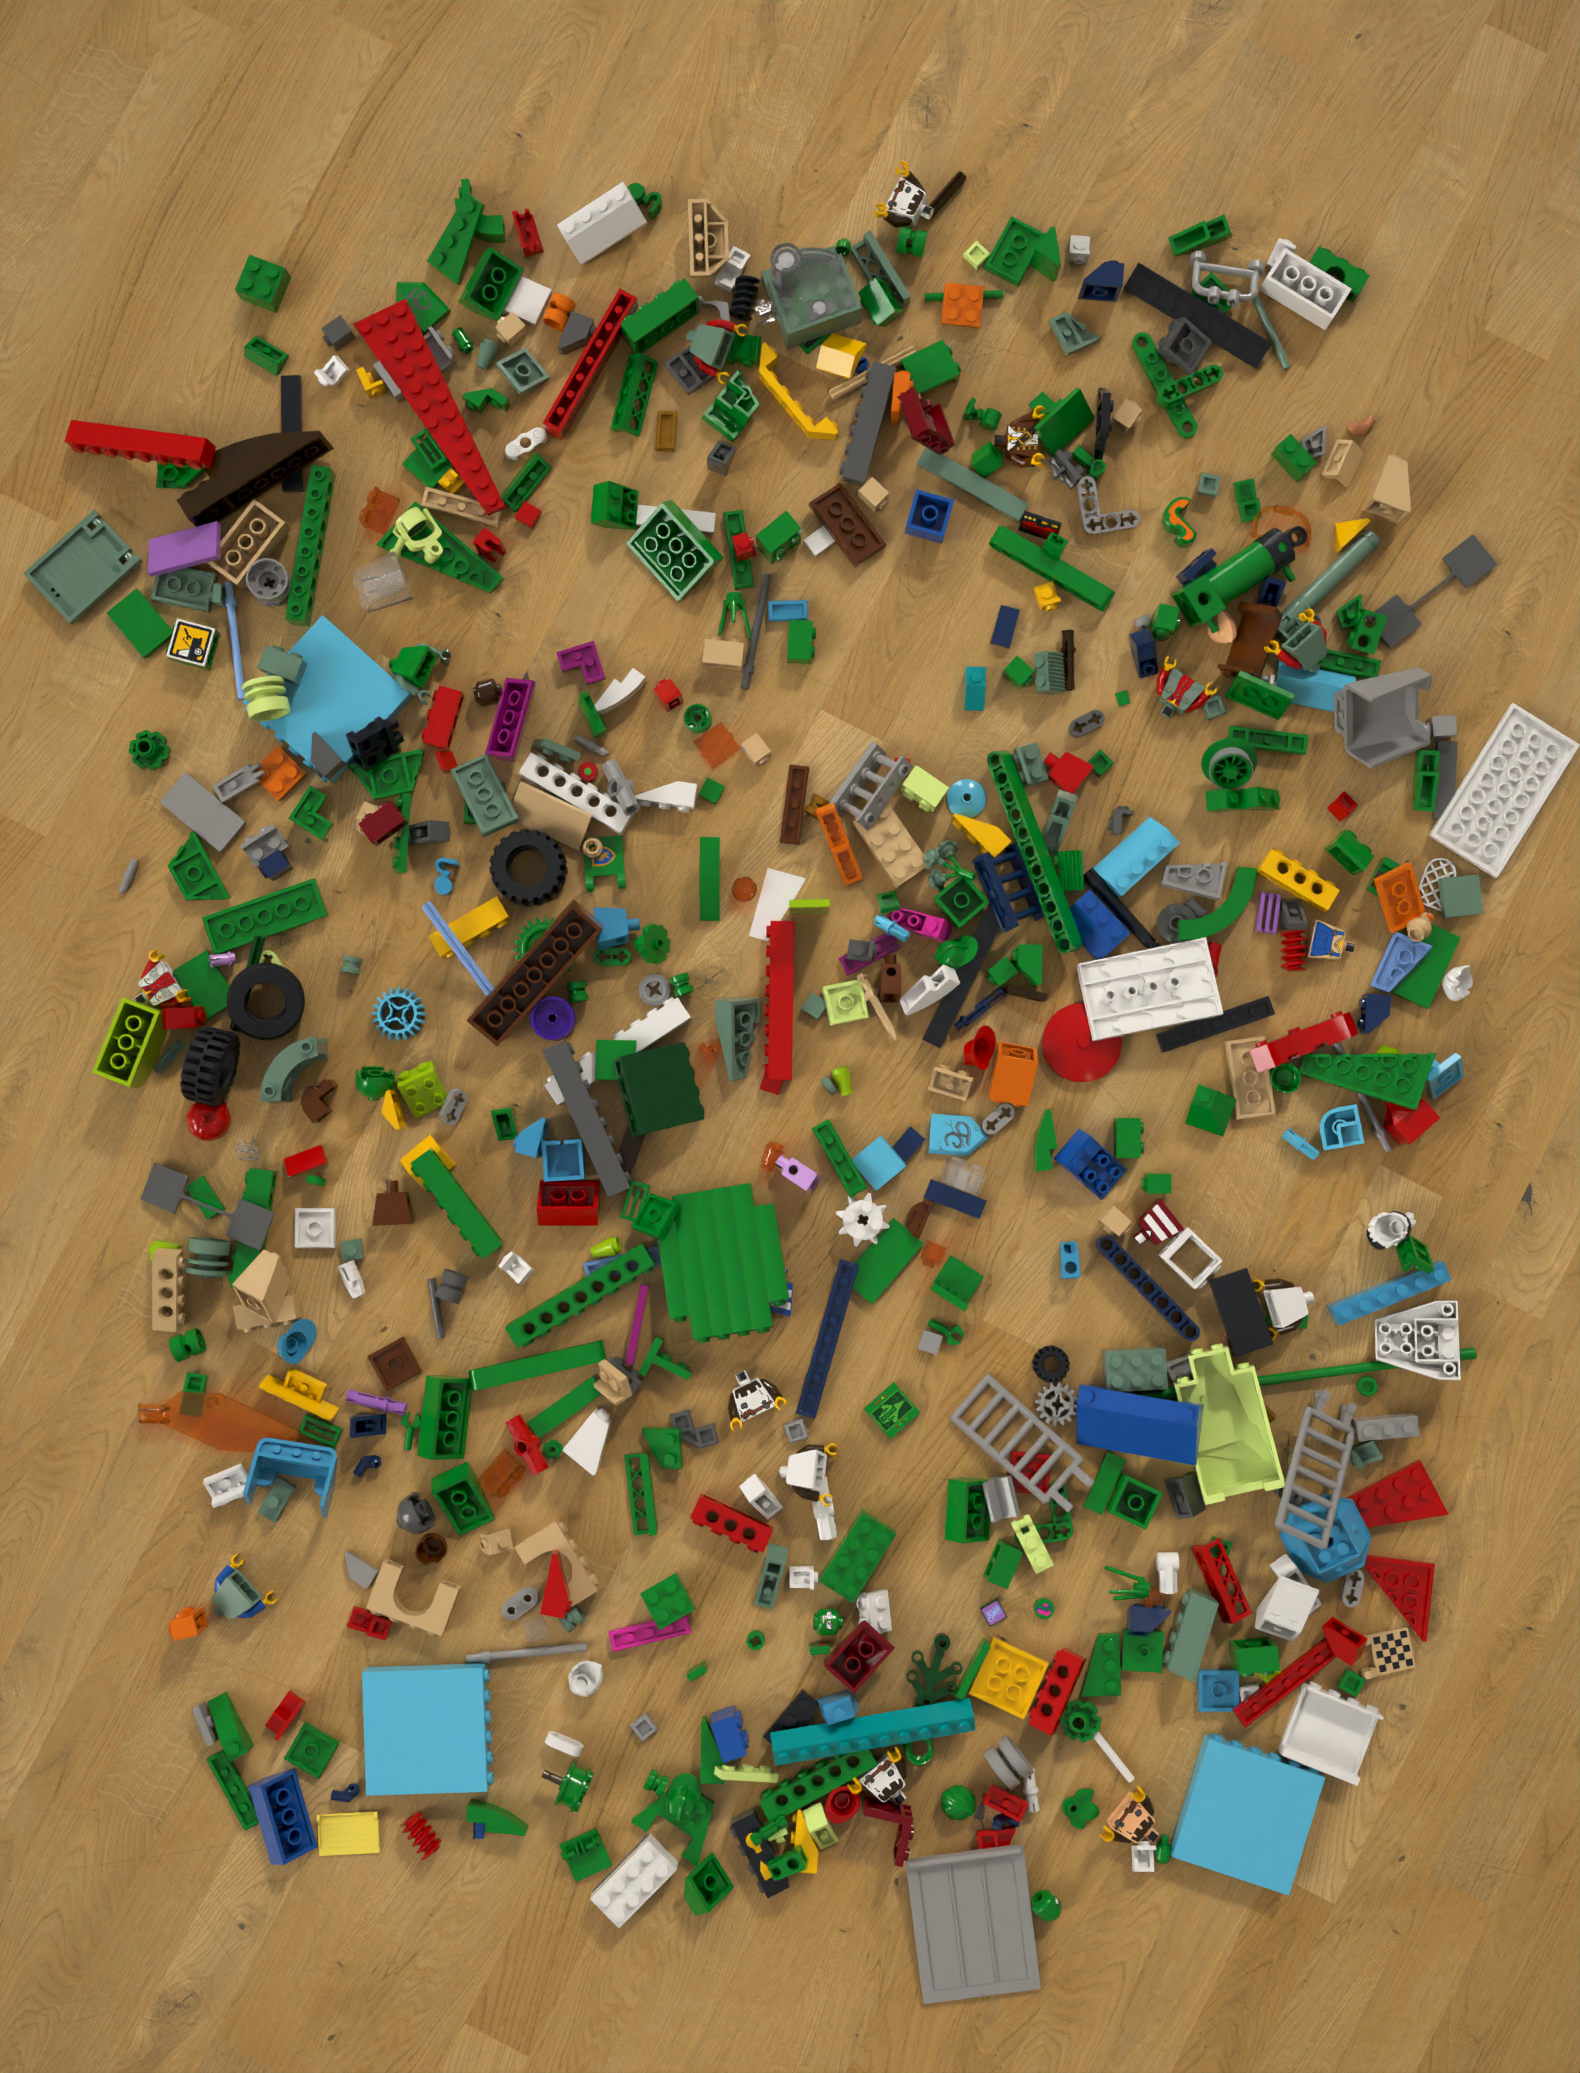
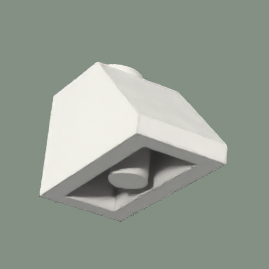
M756 1474L739 1486L749 1503L767 1520L783 1508L782 1504Z

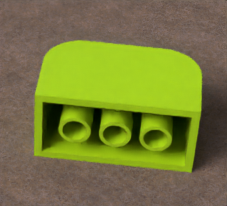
M122 997L92 1073L127 1087L140 1088L151 1073L168 1030L163 1029L162 1011Z

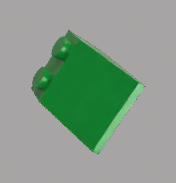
M468 1461L431 1478V1492L459 1536L495 1520L494 1513L480 1482Z

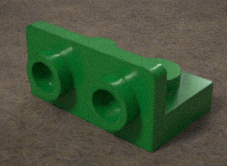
M1409 1235L1406 1240L1396 1246L1400 1265L1404 1272H1407L1412 1266L1427 1274H1431L1435 1270L1427 1245L1415 1237Z

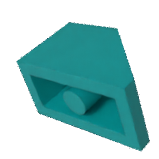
M966 667L964 672V711H984L986 667Z

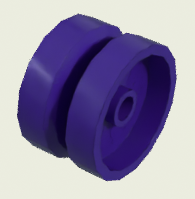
M554 996L539 1000L532 1008L530 1015L531 1026L536 1034L551 1041L564 1040L571 1035L577 1021L575 1010L571 1004L560 997ZM551 1015L556 1016L555 1022H551Z

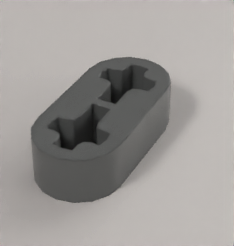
M1092 710L1073 720L1069 725V734L1074 738H1080L1100 728L1105 720L1104 714L1099 710ZM1092 715L1100 717L1098 724L1096 722L1088 723L1093 718ZM1075 724L1078 726L1085 724V727L1081 729V733L1078 731L1074 732Z

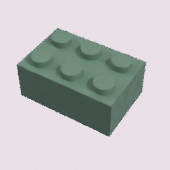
M1162 1346L1102 1349L1105 1389L1119 1392L1168 1389L1166 1349Z

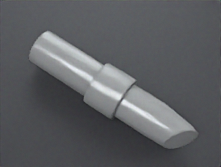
M578 734L576 735L574 742L586 747L589 751H594L604 757L610 755L609 751L592 740L589 741Z
M131 859L128 869L123 875L119 893L127 891L130 882L135 876L134 873L139 860Z

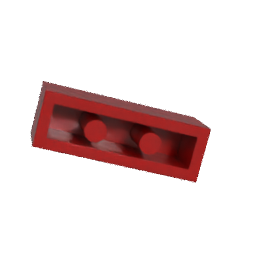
M440 685L438 690L434 691L432 697L434 702L433 708L429 709L427 714L428 725L427 728L424 727L421 739H423V743L426 746L449 751L465 697L462 691Z

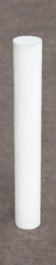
M1099 1732L1094 1733L1095 1741L1128 1783L1132 1782L1135 1778L1103 1736Z

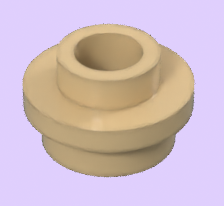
M589 838L584 842L583 852L586 856L595 858L602 853L603 846L598 839ZM590 846H596V850L590 851Z

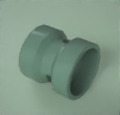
M577 1605L571 1607V1612L566 1613L564 1619L558 1618L562 1626L569 1633L575 1629L577 1624H582L586 1621L584 1613Z

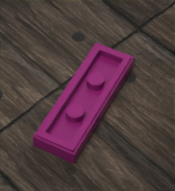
M885 933L874 939V944H878L877 953L870 963L847 960V954L838 958L847 976L900 949L895 937Z

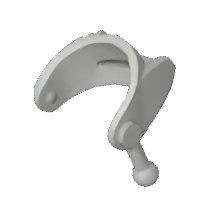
M698 296L702 308H718L720 319L730 321L727 302L704 301L702 296Z

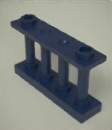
M1017 842L1005 848L1006 854L991 858L989 852L972 860L1002 933L1018 927V920L1032 915L1035 921L1045 917ZM1010 861L1014 872L999 877L995 866ZM1018 879L1022 890L1006 895L1002 884ZM1025 897L1029 908L1014 913L1010 902Z

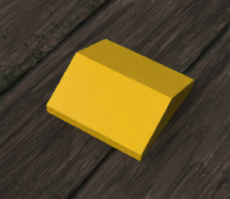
M832 333L821 345L816 368L851 380L867 344Z
M394 1090L386 1091L382 1115L396 1130H406L407 1127L398 1092Z
M431 1134L400 1159V1162L410 1176L424 1190H426L423 1186L424 1181L420 1176L416 1177L410 1169L412 1167L410 1163L432 1147L449 1170L456 1165Z

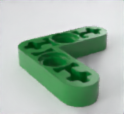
M1056 1480L1052 1481L1049 1484V1488L1056 1482ZM1063 1485L1061 1487L1062 1491H1059V1493L1068 1500L1067 1489ZM1053 1498L1049 1501L1053 1522L1034 1525L1037 1532L1042 1528L1049 1530V1536L1045 1539L1041 1538L1043 1544L1067 1540L1073 1535L1070 1511H1066L1061 1516L1056 1515L1055 1508L1059 1504L1056 1501L1053 1502ZM1062 1525H1065L1066 1528H1069V1530L1066 1531V1535H1062L1061 1532H1056V1537H1053V1530L1051 1528L1052 1526H1054L1055 1530H1060L1062 1528ZM1028 1526L1021 1528L1022 1532L1029 1530ZM1015 1533V1539H1016L1017 1543H1018L1019 1545H1021V1543H1020V1541H1019V1539H1018V1537H1017V1535H1016V1533Z

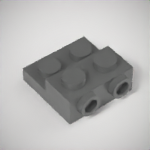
M1182 317L1177 320L1174 319L1168 325L1167 329L1169 332L1167 336L1164 335L1157 343L1159 346L1157 353L1170 364L1175 363L1185 373L1190 375L1194 372L1212 341L1188 319Z

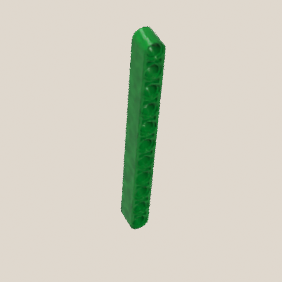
M1005 750L990 752L987 756L989 770L1055 945L1061 953L1078 951L1082 946L1080 934L1010 752Z

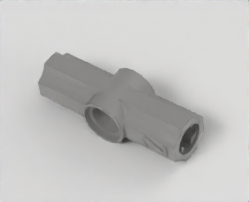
M611 759L605 762L602 769L609 781V794L616 796L625 815L631 816L637 813L640 806L633 794V781L625 778L617 760Z

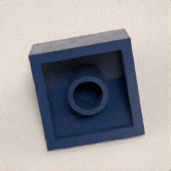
M1111 260L1101 264L1083 279L1078 299L1117 302L1123 287L1124 263Z

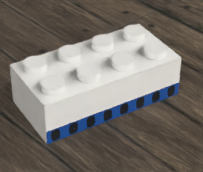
M649 1833L592 1891L590 1900L620 1928L677 1870L678 1861Z

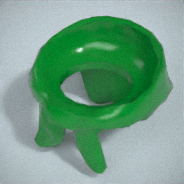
M932 1738L924 1740L927 1743L928 1749L923 1756H917L912 1752L913 1742L902 1743L905 1754L912 1764L921 1767L932 1759L934 1755Z

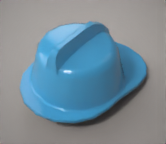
M300 1319L291 1326L288 1332L279 1337L277 1354L282 1356L285 1362L297 1364L305 1357L317 1335L316 1326L313 1321Z

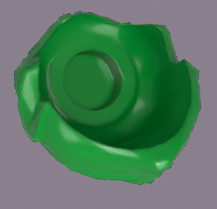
M955 1785L943 1791L941 1795V1809L950 1819L962 1821L975 1814L976 1801L971 1790L962 1785Z

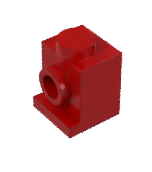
M747 532L732 536V544L738 562L757 556L753 538L748 537Z

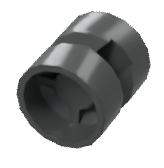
M444 1269L441 1277L443 1284L437 1287L435 1296L442 1300L459 1304L462 1298L460 1289L466 1287L469 1277L450 1269Z

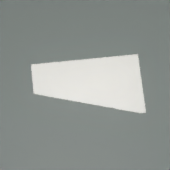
M767 868L749 936L765 941L769 940V938H766V927L770 926V921H781L789 908V901L794 900L804 884L805 878Z

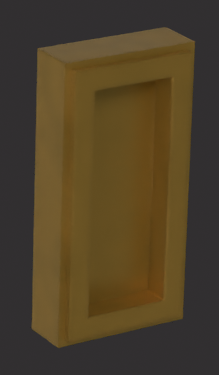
M658 410L656 451L675 452L677 411Z

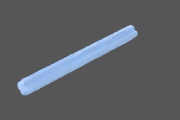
M430 901L426 902L422 906L423 911L487 996L494 987Z

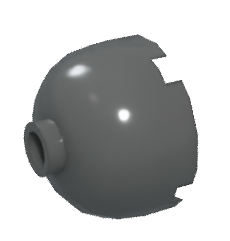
M413 1492L400 1501L397 1508L398 1526L411 1534H421L435 1526V1523L432 1524V1520L435 1519L432 1508L425 1498L421 1500L418 1497L420 1495L418 1492Z

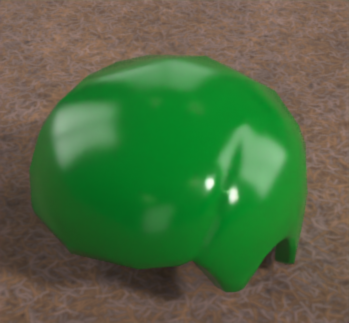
M1283 1063L1274 1067L1270 1075L1271 1084L1277 1091L1290 1094L1297 1090L1301 1084L1299 1069L1289 1063Z

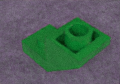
M493 388L467 392L462 396L465 406L473 412L476 410L481 414L489 402L495 409H502L505 412L510 407L509 400Z

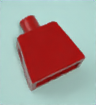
M1050 752L1043 761L1052 768L1048 774V778L1058 789L1072 794L1094 767L1092 764L1069 752H1065L1060 759Z

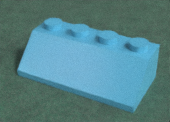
M1149 817L1093 869L1107 883L1106 885L1115 895L1120 898L1180 842L1166 827Z

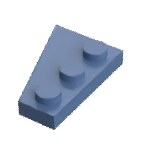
M1395 932L1370 987L1390 994L1433 946L1421 941L1414 942L1408 936Z

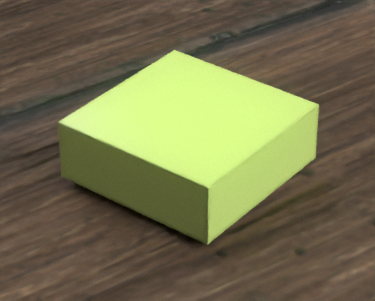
M976 241L963 254V258L977 270L991 254Z

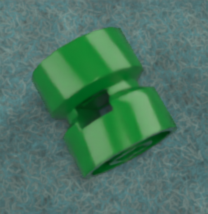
M900 227L896 253L907 255L911 252L912 256L923 258L928 232L922 230L913 232L911 228ZM908 239H913L912 245L907 244Z
M198 1328L186 1331L184 1336L179 1334L169 1339L170 1351L177 1362L189 1359L191 1354L193 1356L202 1354L207 1349L203 1334Z

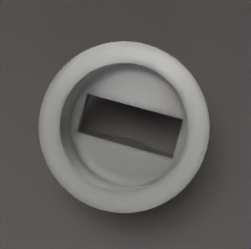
M1148 614L1133 621L1139 630H1145V627L1149 628L1151 624Z

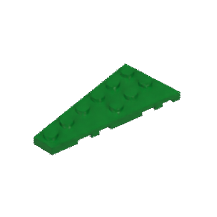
M416 501L408 508L409 510L418 507L421 512L424 509ZM433 516L432 518L442 531L437 541L442 546L443 552L436 562H426L423 550L413 552L406 545L401 550V557L490 594L504 580L498 572ZM395 524L376 544L377 547L389 552L394 548L398 537L392 532ZM426 525L422 531L410 539L413 541L422 540L433 532Z
M1436 1053L1305 1054L1299 1071L1303 1076L1417 1111Z

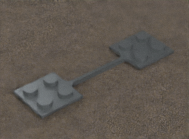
M1473 534L1442 558L1450 568L1451 574L1422 598L1409 606L1396 594L1374 611L1388 616L1381 638L1390 649L1421 625L1413 614V608L1452 577H1456L1467 589L1498 565ZM1368 616L1366 619L1372 624V618Z
M154 1162L140 1200L175 1214L180 1201L187 1199L229 1217L230 1225L225 1236L255 1249H262L275 1212L239 1198L235 1211L229 1214L185 1194V1187L189 1176Z

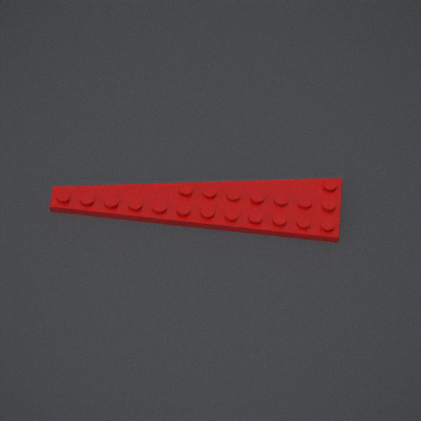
M406 298L354 323V327L378 361L381 362L487 515L490 516L506 508Z

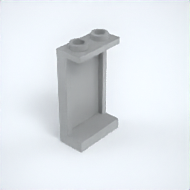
M430 326L428 328L429 333L424 337L441 373H444L456 365L453 358L456 355L449 345L447 347L442 341L445 339L440 331H435ZM378 361L373 364L376 372L398 403L403 401L405 397L381 362Z

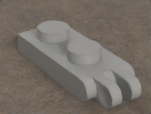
M251 763L247 764L212 785L221 803L230 801L261 782L259 778L264 776L265 772L261 770L256 773L261 768L260 763L253 766Z

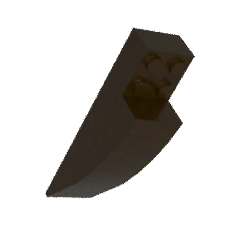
M321 431L272 433L233 443L216 450L210 469L204 468L210 479L200 482L193 490L183 493L177 499V502L188 520L196 527L215 521L220 522L334 448Z

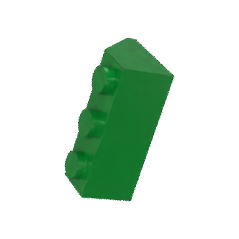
M489 247L483 251L458 302L478 315L498 321L524 269L494 248Z
M964 1477L948 1479L945 1540L962 1544L989 1540L990 1514L983 1483L990 1479Z

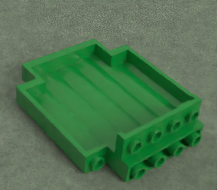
M751 1183L672 1196V1201L678 1202L681 1207L663 1239H658L669 1319L675 1320V1323L687 1321L686 1317H690L693 1340H698V1343L710 1342V1338L718 1337V1340L729 1339L732 1334H738V1337L748 1336L750 1331L756 1330L758 1334L770 1332L769 1328H774L773 1321H775L770 1303H774V1306H781L790 1300L775 1204L755 1206Z

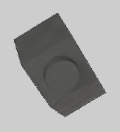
M571 311L558 344L560 355H566L588 344L596 330L592 318Z
M316 732L312 734L311 763L315 766L313 770L320 778L324 776L329 780L346 763Z
M428 820L409 825V846L450 842L449 822Z

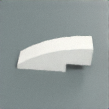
M632 668L622 683L614 679L595 704L597 711L602 715L628 701L647 682L646 677Z
M942 965L931 977L924 975L900 998L905 1015H910L930 1006L957 987L960 981L955 969Z

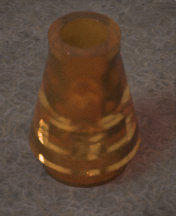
M769 1141L765 1145L761 1168L771 1172L777 1159L784 1153L782 1151L784 1146L777 1142Z

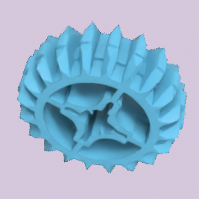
M397 987L396 993L393 988H390V995L382 992L384 999L377 997L376 1000L380 1004H373V1007L378 1010L377 1012H372L371 1015L378 1018L372 1022L374 1024L380 1023L376 1030L383 1029L382 1036H386L389 1033L388 1039L390 1040L394 1036L397 1041L401 1040V1036L408 1040V1033L414 1037L416 1034L413 1029L415 1028L420 1031L421 1028L417 1026L418 1023H425L424 1020L420 1019V1016H426L425 1012H420V1010L425 1008V1005H418L422 999L419 997L414 1000L416 993L412 992L409 995V989L405 988L403 994L400 987ZM405 998L410 1003L399 1007L393 1000ZM388 1004V1007L390 1008V1014L388 1015V1017H386L385 1020L384 1010ZM413 1008L414 1017L412 1022L409 1024L407 1016ZM396 1009L403 1011L401 1018L395 1017ZM399 1021L405 1028L393 1030L388 1025Z

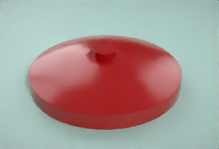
M1084 1003L1071 1004L1057 1011L1047 1022L1042 1035V1050L1046 1062L1056 1074L1073 1082H1090L1105 1076L1117 1063L1122 1049L1121 1036L1092 1042Z

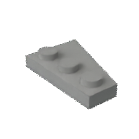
M1221 862L1220 864L1203 863L1201 865H1166L1160 886L1218 901L1228 862Z

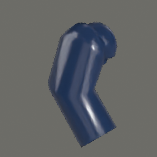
M351 1783L344 1791L332 1790L331 1800L351 1802L359 1794L360 1787L358 1784Z

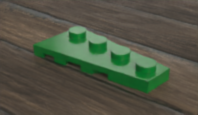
M466 193L427 260L428 263L457 285L461 284L462 272L466 268L469 250L472 249L475 231L478 230L485 207L482 202L470 193Z

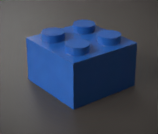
M916 489L905 534L942 544L954 499Z
M735 1705L713 1712L711 1715L710 1724L723 1763L746 1756L747 1748H749L748 1742H750L747 1730L742 1729L743 1717L741 1711L736 1710Z

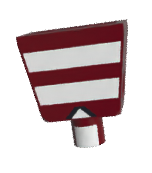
M1156 1199L1136 1221L1141 1230L1133 1238L1140 1246L1148 1239L1157 1245L1183 1231L1184 1228L1161 1199Z

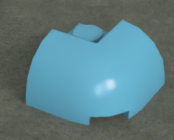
M1357 1104L1334 1108L1323 1116L1320 1122V1134L1324 1151L1365 1143Z

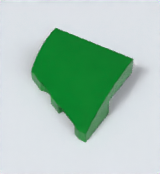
M587 691L582 692L577 702L594 738L597 739L609 733L589 693Z

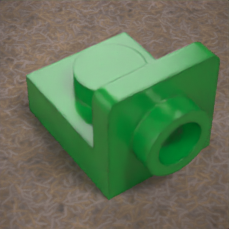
M1051 532L1042 548L1049 554L1059 558L1069 541Z

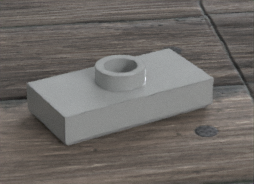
M202 1701L192 1708V1712L208 1747L213 1745L219 1737L212 1715L209 1714L205 1702Z

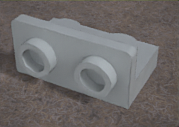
M267 825L260 830L261 833L256 836L247 837L243 844L240 845L255 868L261 866L259 861L279 849L284 852L290 848L278 827Z

